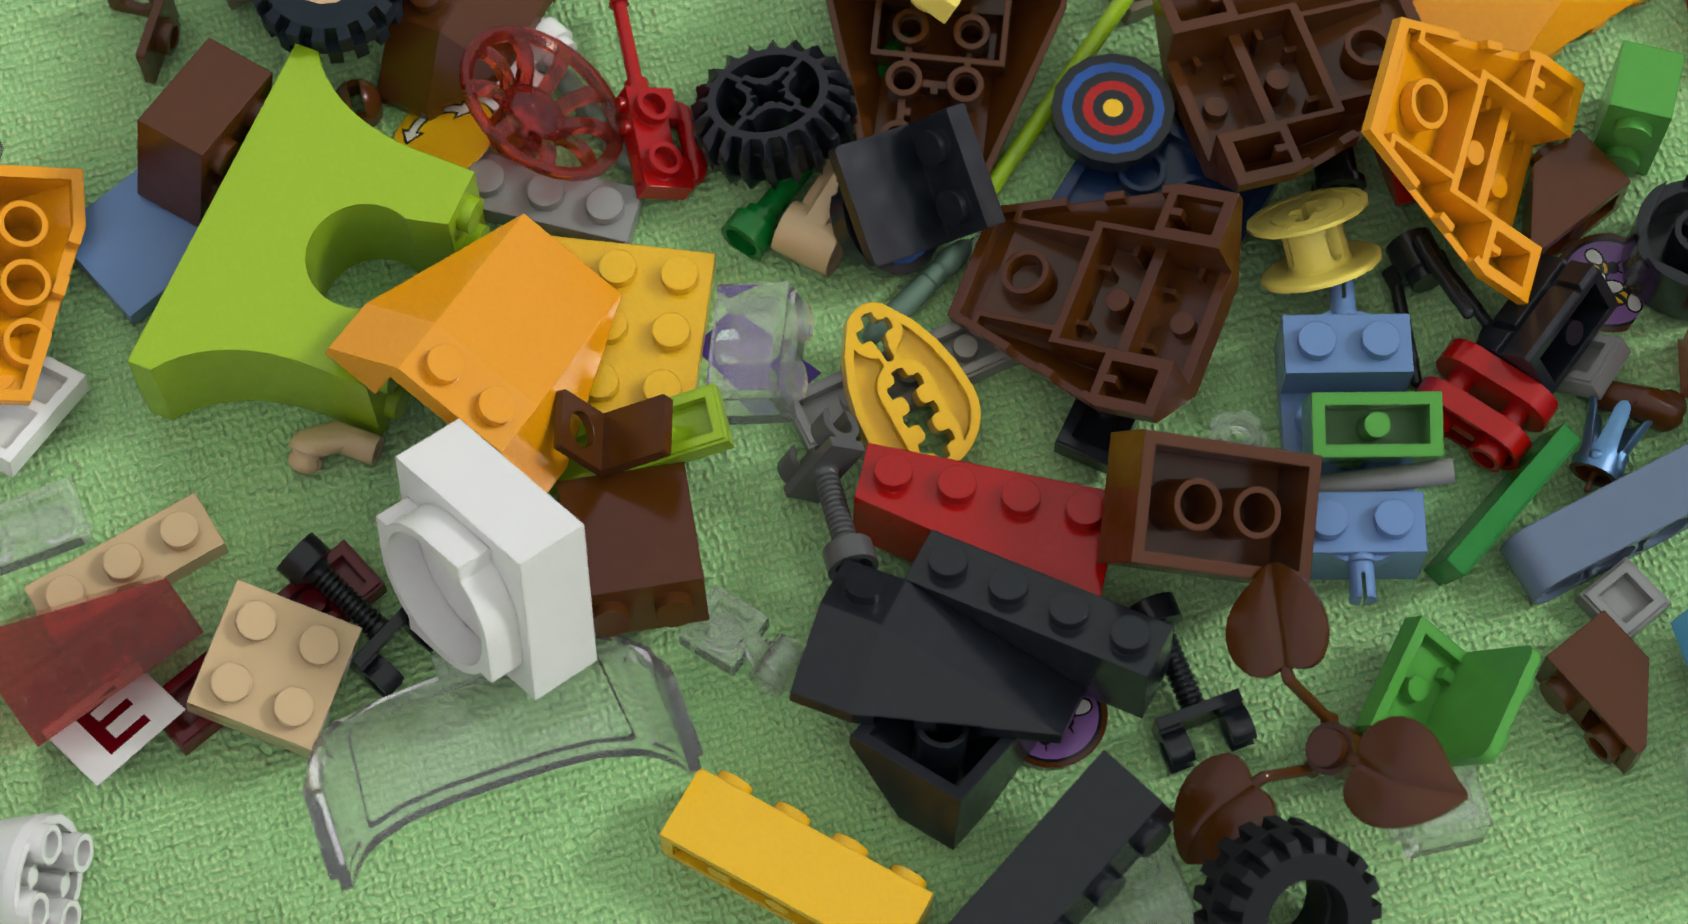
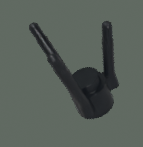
M1418 227L1408 230L1389 243L1385 252L1392 265L1383 270L1381 274L1391 292L1395 314H1409L1404 287L1410 286L1413 292L1423 293L1440 285L1464 319H1471L1474 315L1482 327L1489 322H1493V319L1483 308V305L1453 268L1445 251L1439 248L1429 228ZM1410 319L1414 373L1410 384L1413 388H1417L1422 382V376Z

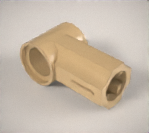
M830 160L825 164L823 173L819 174L803 201L796 200L787 208L775 230L771 244L773 251L824 277H830L845 255L834 236L829 212L831 196L836 195L838 189V182H836L837 179Z

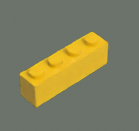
M699 767L659 834L662 853L791 924H925L932 912L934 893L926 890L927 882L917 873L897 864H893L889 870L867 858L869 851L853 838L841 833H834L832 838L810 827L811 820L797 808L780 801L776 802L774 807L751 795L753 788L747 782L724 770H720L716 776Z

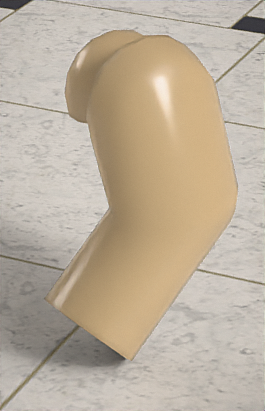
M334 420L297 431L288 444L292 450L288 455L287 461L293 470L304 474H313L319 471L323 464L322 458L336 453L375 466L383 452L385 438L379 434Z

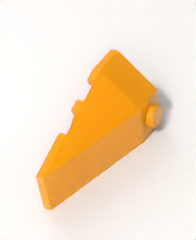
M0 165V405H30L51 341L55 321L65 296L70 273L86 228L83 169Z

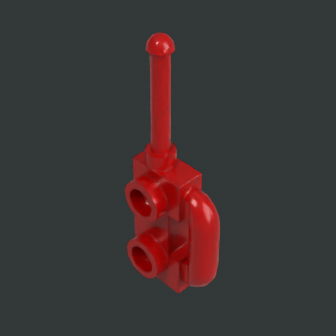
M609 0V9L613 10L627 76L624 88L616 97L615 111L619 112L620 116L619 130L620 134L624 136L637 198L685 200L694 187H697L705 180L708 173V164L702 150H698L693 136V131L695 130L691 121V108L684 103L675 101L672 88L649 87L648 80L642 76L627 8L630 3L628 0ZM671 129H675L677 132L681 152L673 144Z

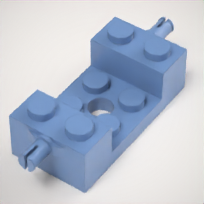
M1355 279L1342 283V288L1341 284L1329 287L1330 311L1318 315H1282L1274 345L1281 450L1302 453L1301 399L1312 392H1407L1414 373L1410 314H1368L1357 311L1354 288ZM1363 462L1360 466L1353 469H1344L1334 463H1322L1321 475L1412 462ZM1409 489L1401 491L1319 492L1310 580H1349V603L1359 606L1363 597V604L1365 606L1377 602L1375 579H1417L1428 552L1423 491Z

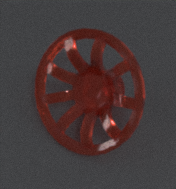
M510 25L487 29L478 34L464 50L459 67V82L463 98L476 123L488 137L494 149L503 157L519 163L538 174L572 182L590 180L600 176L617 161L623 149L624 136L620 134L619 130L621 121L619 112L615 111L616 98L598 71L577 51L544 32L523 26ZM504 42H509L513 46L517 65L515 78L505 57L491 46ZM530 45L537 46L554 54L551 65L537 87L533 86L534 56ZM477 59L485 61L493 68L499 80V85L493 81L474 80V68ZM570 65L584 78L589 86L579 88L554 101L551 95ZM478 97L491 98L499 104V107L490 118L485 114ZM599 102L603 107L607 123L597 118L564 117L579 107ZM573 134H590L601 138L607 144L602 155L596 159L594 152L588 144ZM556 146H562L574 152L581 166H556Z

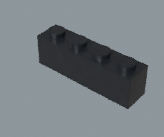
M933 529L904 578L1084 688L1085 696L1139 718H1143L1168 669L1173 625Z
M1104 749L948 924H1080L1095 906L1098 909L1104 908L1117 897L1126 883V878L1123 875L1140 856L1148 858L1160 849L1171 833L1169 824L1177 815Z

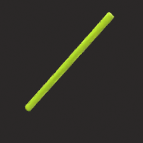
M1134 0L1111 1L990 174L997 195L1050 121L1053 96L1058 82L1069 68L1098 53Z

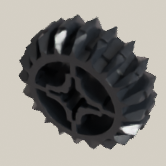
M797 39L786 48H780L774 40L771 41L767 49L759 51L754 50L749 45L747 55L740 58L726 55L725 68L709 69L707 83L696 87L697 97L695 99L696 102L691 105V121L695 130L693 131V136L697 148L702 150L703 156L713 172H721L729 183L743 179L752 190L762 181H767L776 190L781 180L792 178L800 185L803 173L809 170L820 174L823 173L824 159H829L828 152L830 149L853 141V125L857 123L856 115L858 109L854 99L855 93L851 79L847 78L846 72L843 71L836 57L826 56L818 45L805 50Z

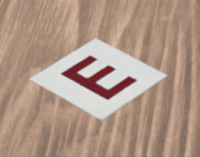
M124 653L38 729L98 787L186 709Z

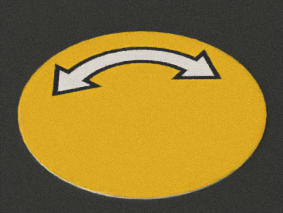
M470 97L467 100L445 107L444 113L431 121L409 113L399 125L394 140L468 169L487 151L494 135V119L489 108L475 97Z

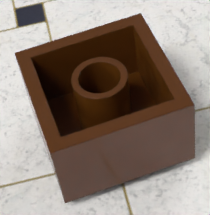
M208 38L137 120V194L198 227L272 89L273 72Z

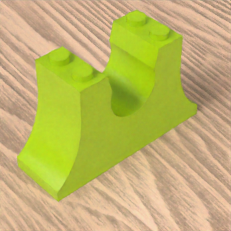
M295 44L127 360L150 412L170 420H175L188 412L218 403L233 401L274 402L308 409L383 436L391 418L399 420L402 417L411 394L391 377L374 394L325 354V351L360 311V308L338 305L325 298L335 279L345 270L358 263L373 259H390L409 265L420 273L490 233V227L486 225L483 212L484 199L480 198L475 171L404 145L366 123L342 101L325 75L319 51Z

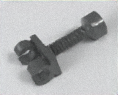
M826 407L810 428L814 441L820 447L817 450L811 448L799 463L794 444L779 460L777 470L781 479L786 483L783 487L786 497L821 503L831 536V541L822 550V556L828 577L833 581L845 558L874 569H878L879 562L872 539L868 535L856 533L841 483L842 476L865 452L863 442L856 440L859 434L858 423L845 410L832 424L829 408Z

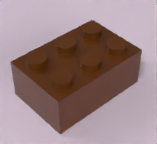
M1149 429L1111 432L1097 563L1250 584L1266 565L1278 562L1300 573L1310 584L1323 456Z

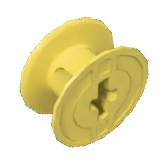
M1351 187L1318 189L1274 202L1257 211L1247 220V233L1260 239H1282L1286 254L1285 258L1272 264L1261 275V287L1269 292L1281 294L1312 292L1353 280L1372 270L1382 260V248L1372 242L1347 241L1343 226L1344 222L1357 216L1368 206V193L1360 188Z

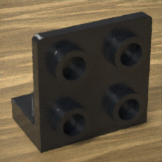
M965 103L945 108L907 125L837 146L828 152L867 266L871 269L1006 222Z

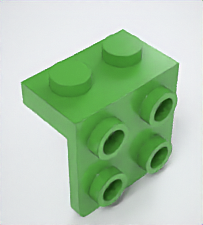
M1423 616L1407 617L1404 619L1354 727L1363 734L1369 726L1377 721L1391 716H1404L1417 720L1434 733L1442 744L1452 767L1489 764L1507 745L1509 730L1521 703L1533 688L1534 675L1541 662V654L1529 645L1466 652Z

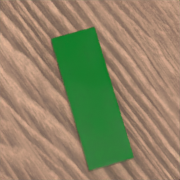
M1565 423L1539 436L1518 468L1509 471L1424 568V571L1438 585H1446L1466 576L1578 447L1580 438Z

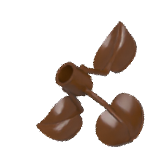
M1278 562L1266 565L1234 603L1227 618L1225 629L1227 649L1233 662L1244 673L1252 677L1266 679L1280 672L1283 683L1320 719L1321 725L1317 726L1307 739L1305 751L1308 761L1302 765L1265 770L1252 777L1247 764L1241 757L1230 753H1223L1203 760L1189 773L1178 793L1174 813L1177 816L1173 819L1174 838L1179 856L1189 865H1203L1206 858L1214 862L1221 853L1216 845L1225 836L1234 841L1240 837L1239 826L1251 821L1262 828L1263 817L1277 815L1273 799L1268 793L1260 789L1270 782L1300 777L1315 778L1319 774L1346 780L1343 788V798L1348 809L1361 822L1382 829L1409 828L1434 821L1453 811L1468 799V793L1453 771L1442 744L1424 724L1404 716H1391L1372 724L1362 734L1355 728L1339 724L1338 715L1335 712L1329 711L1296 678L1293 668L1309 669L1315 667L1324 659L1329 644V622L1320 598L1308 581L1294 569Z

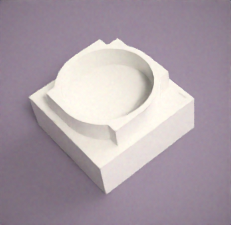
M460 419L455 420L395 456L401 501L376 515L385 569L391 585L409 617L410 629L443 659L460 671L468 674L481 673L491 683L506 674L535 701L596 662L597 652L584 524Z

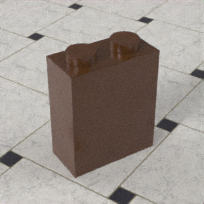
M685 462L622 471L602 478L595 475L557 481L560 504L584 524L595 638L615 637L623 633L662 627H679L688 623L709 620L704 575Z

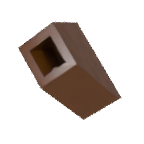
M1603 610L1548 654L1535 678L1540 683V692L1546 702L1562 715L1568 713L1585 732V741L1591 751L1601 761L1607 764L1613 762L1625 774L1634 767L1647 747L1649 657L1610 615Z

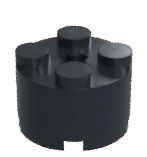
M1687 175L1685 180L1672 182L1667 185L1666 181L1655 187L1647 195L1629 231L1622 252L1623 282L1628 292L1637 296L1651 309L1663 315L1688 320Z

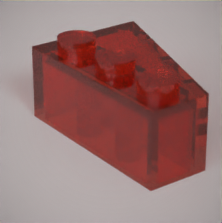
M160 575L83 596L46 609L18 615V617L0 622V696L38 747L204 631L167 578Z

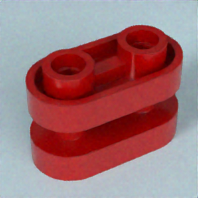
M1452 339L1436 361V367L1444 379L1434 376L1425 377L1415 391H1442L1443 438L1447 437L1466 449L1469 457L1477 465L1488 471L1499 472L1500 469L1512 471L1518 468L1532 446L1528 435L1523 429L1530 432L1543 431L1557 412L1558 402L1554 395L1540 382L1480 345L1466 339Z

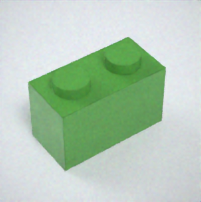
M1623 40L1600 97L1591 141L1625 175L1636 173L1647 176L1673 117L1686 54Z
M1442 391L1312 392L1301 399L1302 453L1323 456L1322 463L1423 462L1436 460L1444 456Z

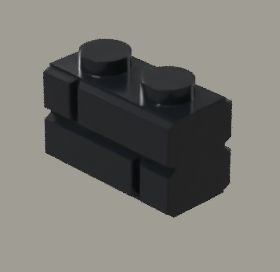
M1541 254L1528 304L1517 305L1508 299L1493 319V322L1487 323L1481 329L1476 344L1537 380L1554 394L1617 308L1618 301L1601 271L1593 264L1574 260L1568 263L1564 258Z

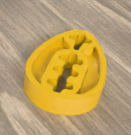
M869 302L857 307L846 319L843 326L840 363L845 397L850 414L858 423L859 436L864 447L867 449L868 443L921 453L918 445L926 439L925 433L919 425H914L910 428L906 426L903 417L910 412L907 401L903 397L893 400L887 391L895 383L892 373L898 372L904 380L911 377L917 380L919 387L912 392L915 404L918 407L930 405L934 412V415L927 420L930 431L934 435L944 432L949 438V443L942 448L945 458L960 461L968 453L976 440L980 427L981 411L974 386L956 359L932 334L917 322L887 305L879 302ZM868 317L872 324H878L883 321L887 326L888 331L882 336L881 341L889 361L884 358L880 349H877L872 341L861 344L858 340L857 334L864 327L861 318ZM929 453V454H927V455L936 456L934 453Z

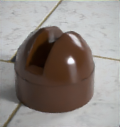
M363 78L351 79L347 82H342L335 91L352 111L350 97L360 95L365 111L355 114L372 127H375L382 119L384 112L383 102L381 103L380 92L373 83Z

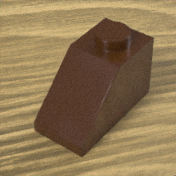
M1580 129L1572 134L1571 138H1567L1562 143L1559 141L1546 143L1534 154L1529 163L1532 170L1523 191L1521 234L1542 247L1541 254L1557 257L1570 245L1619 209L1631 180Z

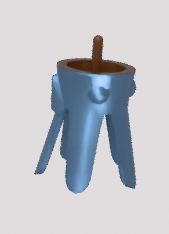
M1592 395L1589 398L1582 444L1578 452L1573 454L1572 462L1569 465L1570 471L1575 476L1587 482L1584 487V492L1586 493L1590 492L1592 485L1604 487L1623 476L1629 461L1628 455L1653 423L1651 420H1646L1637 431L1634 428L1624 429L1631 411V405L1627 400H1621L1616 404L1601 433L1602 419L1597 413V399Z

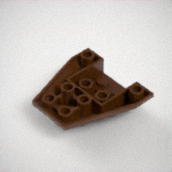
M826 0L839 62L843 71L846 72L847 78L851 79L855 93L854 99L858 113L854 129L857 140L907 125L945 108L965 103L989 174H991L1063 19L1067 0H962L945 24L931 14L919 10L910 0ZM902 32H907V33H909L912 37H906V36L902 35L901 33H902ZM893 37L895 45L901 51L885 50L884 47ZM878 66L889 67L886 74L881 78Z

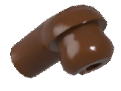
M1615 380L1612 381L1601 400H1597V409L1612 412L1616 404L1621 400H1627L1631 405L1629 418L1640 424L1646 420L1653 421L1649 428L1655 432H1669L1678 428L1683 422L1684 415L1687 413L1685 398L1675 390H1660L1654 387Z

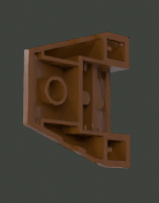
M1152 0L1163 79L1170 87L1174 105L1204 176L1235 192L1297 179L1364 139L1365 136L1361 133L1392 20L1404 17L1422 22L1412 0Z
M1178 183L1162 185V192L1136 196H1127L1125 191L1122 190L1106 192L1103 200L1070 203L1066 197L1001 205L1006 222L981 231L947 314L952 322L1098 412L1156 424L1197 395L1239 286L1243 199L1240 193Z

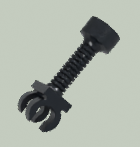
M311 532L291 550L276 570L295 587L303 583L315 584V588L320 589L319 592L321 594L325 593L324 596L329 598L331 603L334 602L335 607L339 606V610L344 611L343 614L345 616L349 615V620H353L355 625L358 624L359 627L363 628L362 632L364 634L368 633L369 642L351 659L349 667L357 675L359 674L375 692L387 700L405 679L388 660L378 654L387 643L404 628L425 650L430 653L434 650L410 629L409 617L403 607L391 619L382 618V614H377L378 610L372 609L373 606L371 604L367 605L368 601L366 599L363 600L361 595L358 596L359 593L353 591L354 588L352 586L348 587L349 583L344 582L342 577L339 578L340 575L338 573L334 574L335 570L330 569L328 564V555L331 549Z
M1162 592L1149 596L1129 607L1174 627L1183 619L1172 592ZM1173 629L1169 666L1165 674L1168 677L1171 688H1173V693L1176 694L1175 698L1178 700V705L1181 707L1178 711L1156 718L1151 729L1155 741L1158 742L1164 763L1171 774L1194 766L1192 761L1196 760V755L1186 732L1188 729L1218 719L1223 738L1232 752L1255 744L1253 739L1257 738L1252 718L1242 702L1243 698L1239 689L1208 700L1201 698L1202 693L1199 692V686H1197V682L1194 680L1195 677L1192 674L1191 668H1189L1190 665L1187 662V658L1184 657V651H1181L1182 647L1179 645L1180 642L1177 639L1176 633H1174L1175 629Z

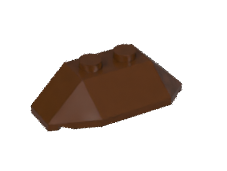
M407 0V2H402L404 15L398 26L392 23L388 26L390 38L384 44L378 82V91L382 98L381 103L383 102V104L431 121L443 114L445 107L467 100L502 80L554 0Z

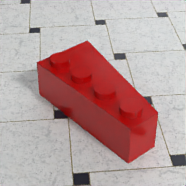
M868 443L854 498L853 525L856 533L868 535L872 539L874 546L913 563L933 529L1102 597L1108 564L1097 563L1104 489Z

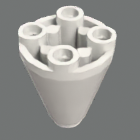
M42 813L0 820V924H80L81 907L78 898L82 887L83 873L89 868L93 858V841L88 833L77 832L74 823L63 814Z

